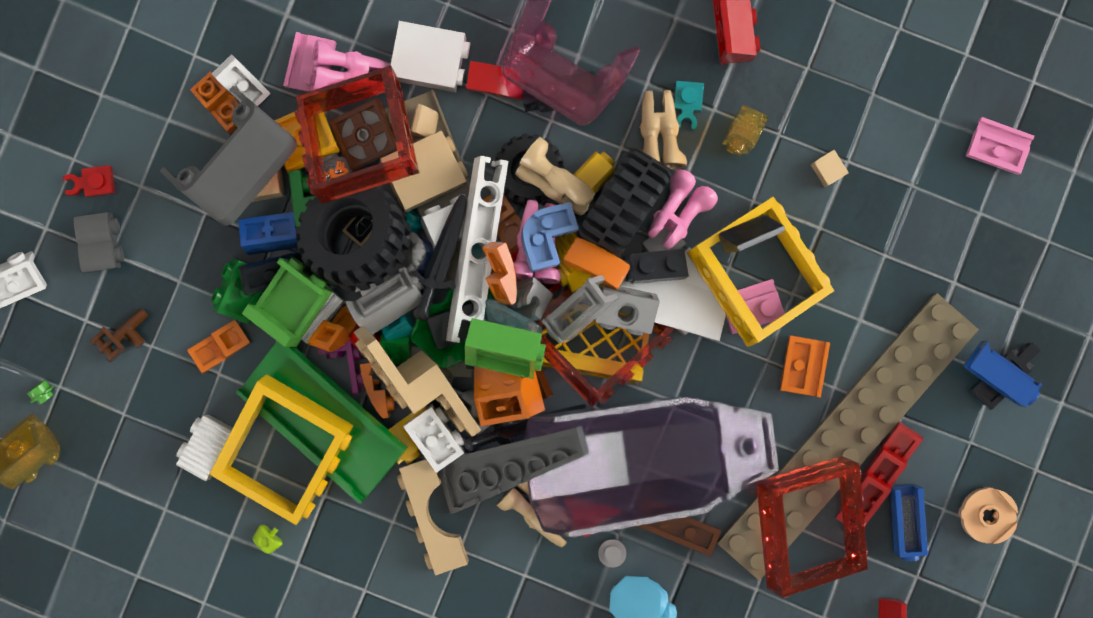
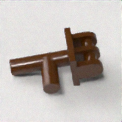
M140 308L112 334L103 326L101 331L91 339L90 343L92 345L96 344L99 347L98 352L100 354L104 353L107 356L106 360L110 363L122 352L127 351L120 343L125 337L137 349L146 342L135 328L149 315ZM106 335L110 338L107 342L103 340ZM114 344L118 347L115 351L110 348Z

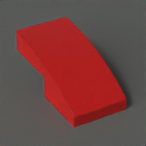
M470 61L466 90L494 94L496 97L522 100L526 72Z

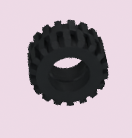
M528 133L521 134L522 136L518 138L514 136L510 139V142L504 143L501 146V151L495 157L496 161H508L503 194L517 205L522 204L526 207L528 200H535L539 205H542L543 202L549 201L551 198L547 197L536 186L519 184L513 176L514 163L525 155L530 146L540 138V135L528 136ZM545 137L544 140L548 142L546 159L554 166L564 168L563 158L559 153V149L556 145H552L550 140Z

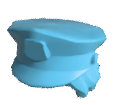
M625 576L616 586H613L610 592L609 611L615 618L677 617L675 605L668 602L667 591L648 577Z

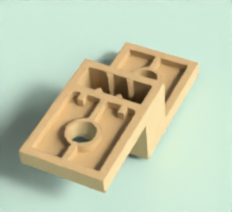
M364 326L354 332L359 340L355 345L370 362L373 371L387 386L386 389L402 409L408 407L415 414L435 399L438 403L440 402L445 409L443 411L460 432L466 430L473 437L481 431L437 364L422 350L396 368L377 339Z

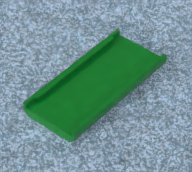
M276 341L242 388L236 391V394L247 402L257 381L267 374L353 424L354 426L349 434L352 436L349 446L345 451L340 450L337 458L341 460L333 474L327 472L326 475L357 503H362L408 447L296 347H284ZM267 397L259 414L319 467L335 436Z

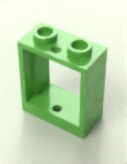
M472 318L465 343V364L533 379L535 370L541 371L546 345L541 344L542 333Z

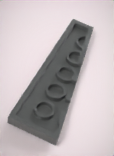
M577 426L465 453L438 472L449 512L454 514L590 453L582 426Z

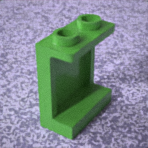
M291 257V259L279 258L277 263L281 266L256 305L248 304L242 314L284 347H297L333 291L326 286L327 282L317 274L313 273L311 275L305 271V264L294 257Z

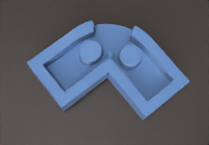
M571 202L540 209L533 213L525 222L521 232V242L530 273L556 267L560 264L553 238L577 232L579 229Z

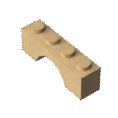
M426 458L400 467V474H397V479L401 489L407 490L410 499L406 501L407 509L411 517H416L418 527H415V532L419 543L424 542L427 553L424 554L428 569H433L436 576L467 565L469 559L460 534H452L441 530L433 522L429 513L430 496L434 489L441 484L439 472L436 473Z

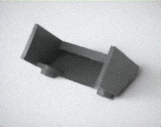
M234 86L230 88V91L242 100L234 108L232 122L238 128L204 168L199 170L195 166H189L182 169L177 176L165 167L160 170L179 191L224 226L232 224L294 153L297 146L296 139Z

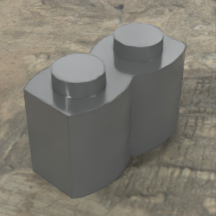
M108 212L74 217V230L78 244L81 271L83 273L121 268L120 262L124 261L122 246L117 244L116 234H120L118 219Z

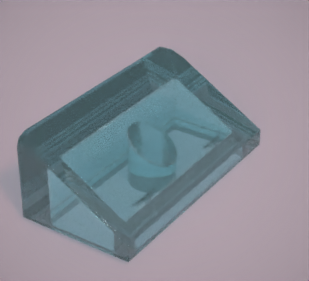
M490 298L486 299L485 305L488 322L537 333L543 332L540 326L527 317Z

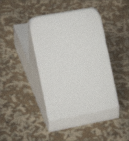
M232 54L212 73L240 103L242 100L230 91L232 86L236 87L257 106L271 94Z

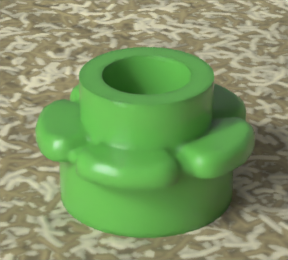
M43 380L26 393L31 398L29 402L34 403L37 401L39 405L53 396L51 390L54 386L49 385L46 380Z

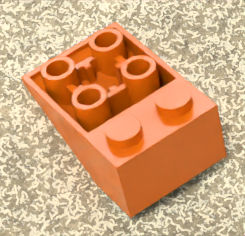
M474 366V403L480 426L527 419L545 410L536 372L533 379H528Z

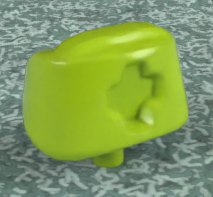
M259 525L252 539L262 552L271 554L282 546L281 538L275 535L279 531L276 527L270 530L266 525Z

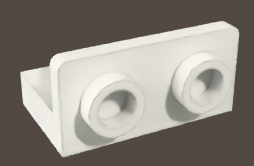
M32 251L26 254L18 252L10 256L7 262L0 265V308L46 289L47 284L33 262L35 255Z
M431 404L425 411L407 422L403 427L437 473L464 454L462 446L464 445V439L457 430L452 432L446 422L449 421V418L442 408L438 407L436 409Z

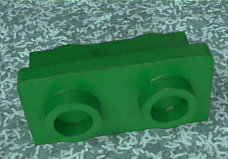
M232 258L231 262H227L223 268L221 277L224 279L220 289L216 288L212 295V309L217 313L248 324L250 320L242 313L248 304L256 305L261 292L244 295L238 266L247 263Z

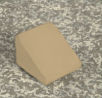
M418 104L411 126L413 135L426 138L435 134L439 113Z
M835 150L810 164L824 187L829 186L849 173Z

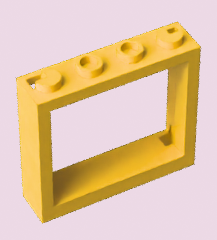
M774 197L686 252L747 347L759 343L834 291L830 285L829 277L821 271L815 261L814 254L806 248L800 238L799 231L790 223L785 215L784 208ZM761 214L769 216L784 226V232L778 234L777 237L814 292L811 296L763 328H761L710 249L711 246L720 241L719 233Z
M266 374L254 386L209 475L297 525L303 517L308 519L316 504L312 502L316 495L320 497L328 484L325 481L327 472L333 474L341 459L337 458L340 450L345 451L352 439V436L349 434L354 425ZM267 397L335 436L298 505L232 467Z

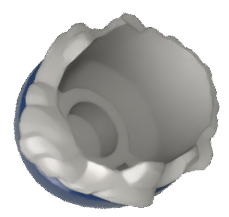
M414 232L406 236L410 240L409 249L403 251L406 257L402 264L398 263L395 266L397 271L392 275V278L403 272V267L406 268L411 276L415 270L420 271L424 276L433 253L431 242L422 236L416 235Z

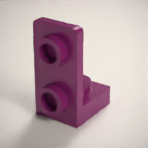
M350 340L332 352L317 348L318 355L326 354L327 359L344 357L343 351H346L353 395L362 393L361 388L365 386L357 360H361L359 349Z

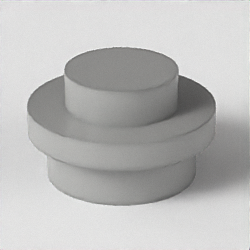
M616 539L606 540L599 547V559L607 567H618L625 561L626 549Z

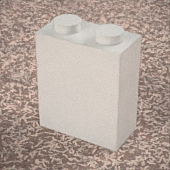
M399 21L389 77L391 81L456 93L457 86L463 85L465 69H461L463 58L468 59L470 42H466V35L462 32Z

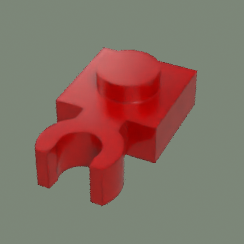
M112 166L81 169L82 177L73 174L63 176V180H73L75 182L72 190L65 191L66 195L77 196L83 190L85 197L116 194Z

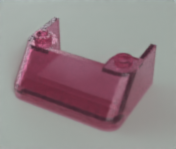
M527 0L501 63L503 75L506 79L579 125H587L593 122L623 87L640 48L635 46L618 53L613 63L602 67L595 77L553 51L557 34L554 27L543 20L551 0Z

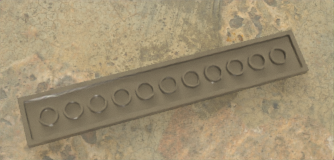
M934 293L717 540V544L760 581L979 329L938 293Z

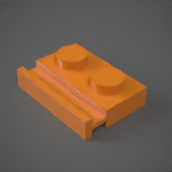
M789 335L779 390L821 398L830 342Z

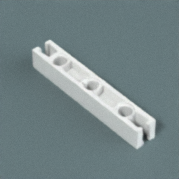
M485 156L474 158L455 278L456 288L453 290L446 341L460 342L458 333L462 320L470 321V323L472 318L484 320L489 288L485 278L491 275L492 267L482 247L490 242H496L508 161L506 160L492 161L491 166L496 167L493 181H485V163H490L491 158ZM483 187L488 188L491 192V199L488 203L484 202L480 197V191ZM475 243L479 244L482 248V256L479 259H475L471 253L472 246ZM470 300L474 305V310L470 315L466 316L462 311V306L465 301Z

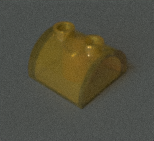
M33 413L0 439V484L9 489H15L23 482H32L36 478L39 468L44 464L52 465L59 458L60 446L50 429Z

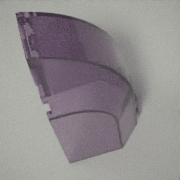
M694 397L642 400L536 415L528 418L524 439L577 426H582L590 454L527 481L530 502L543 532L569 538L705 514L719 503L735 497V494L745 488H750L779 471L772 414Z

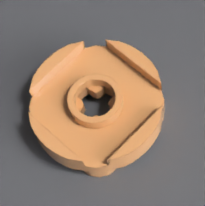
M983 487L972 491L964 499L958 511L964 531L971 538L982 543H1001L1007 540L1017 527L1016 513H1018L1016 503L1004 491L991 487ZM986 509L989 511L994 509L995 513L992 515L994 518L993 522L983 520V512Z

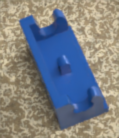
M294 212L238 220L241 247L248 255L297 248L296 244L299 239L296 237L297 227L295 226Z

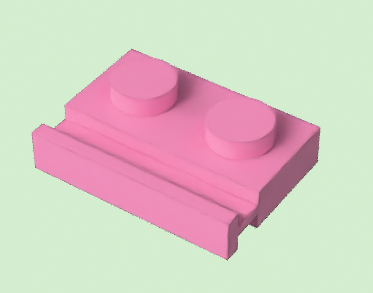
M296 32L283 86L311 93L310 78L313 68L317 66L331 69V65L319 66L313 64L312 56L315 41H325L333 50H335L337 43L333 40ZM324 90L322 93H311V94H316V95L324 96V95H325V90Z
M984 117L979 118L966 157L1016 175L1021 174L1034 136Z
M773 279L737 290L759 325L772 322L784 314ZM726 315L731 334L738 333Z

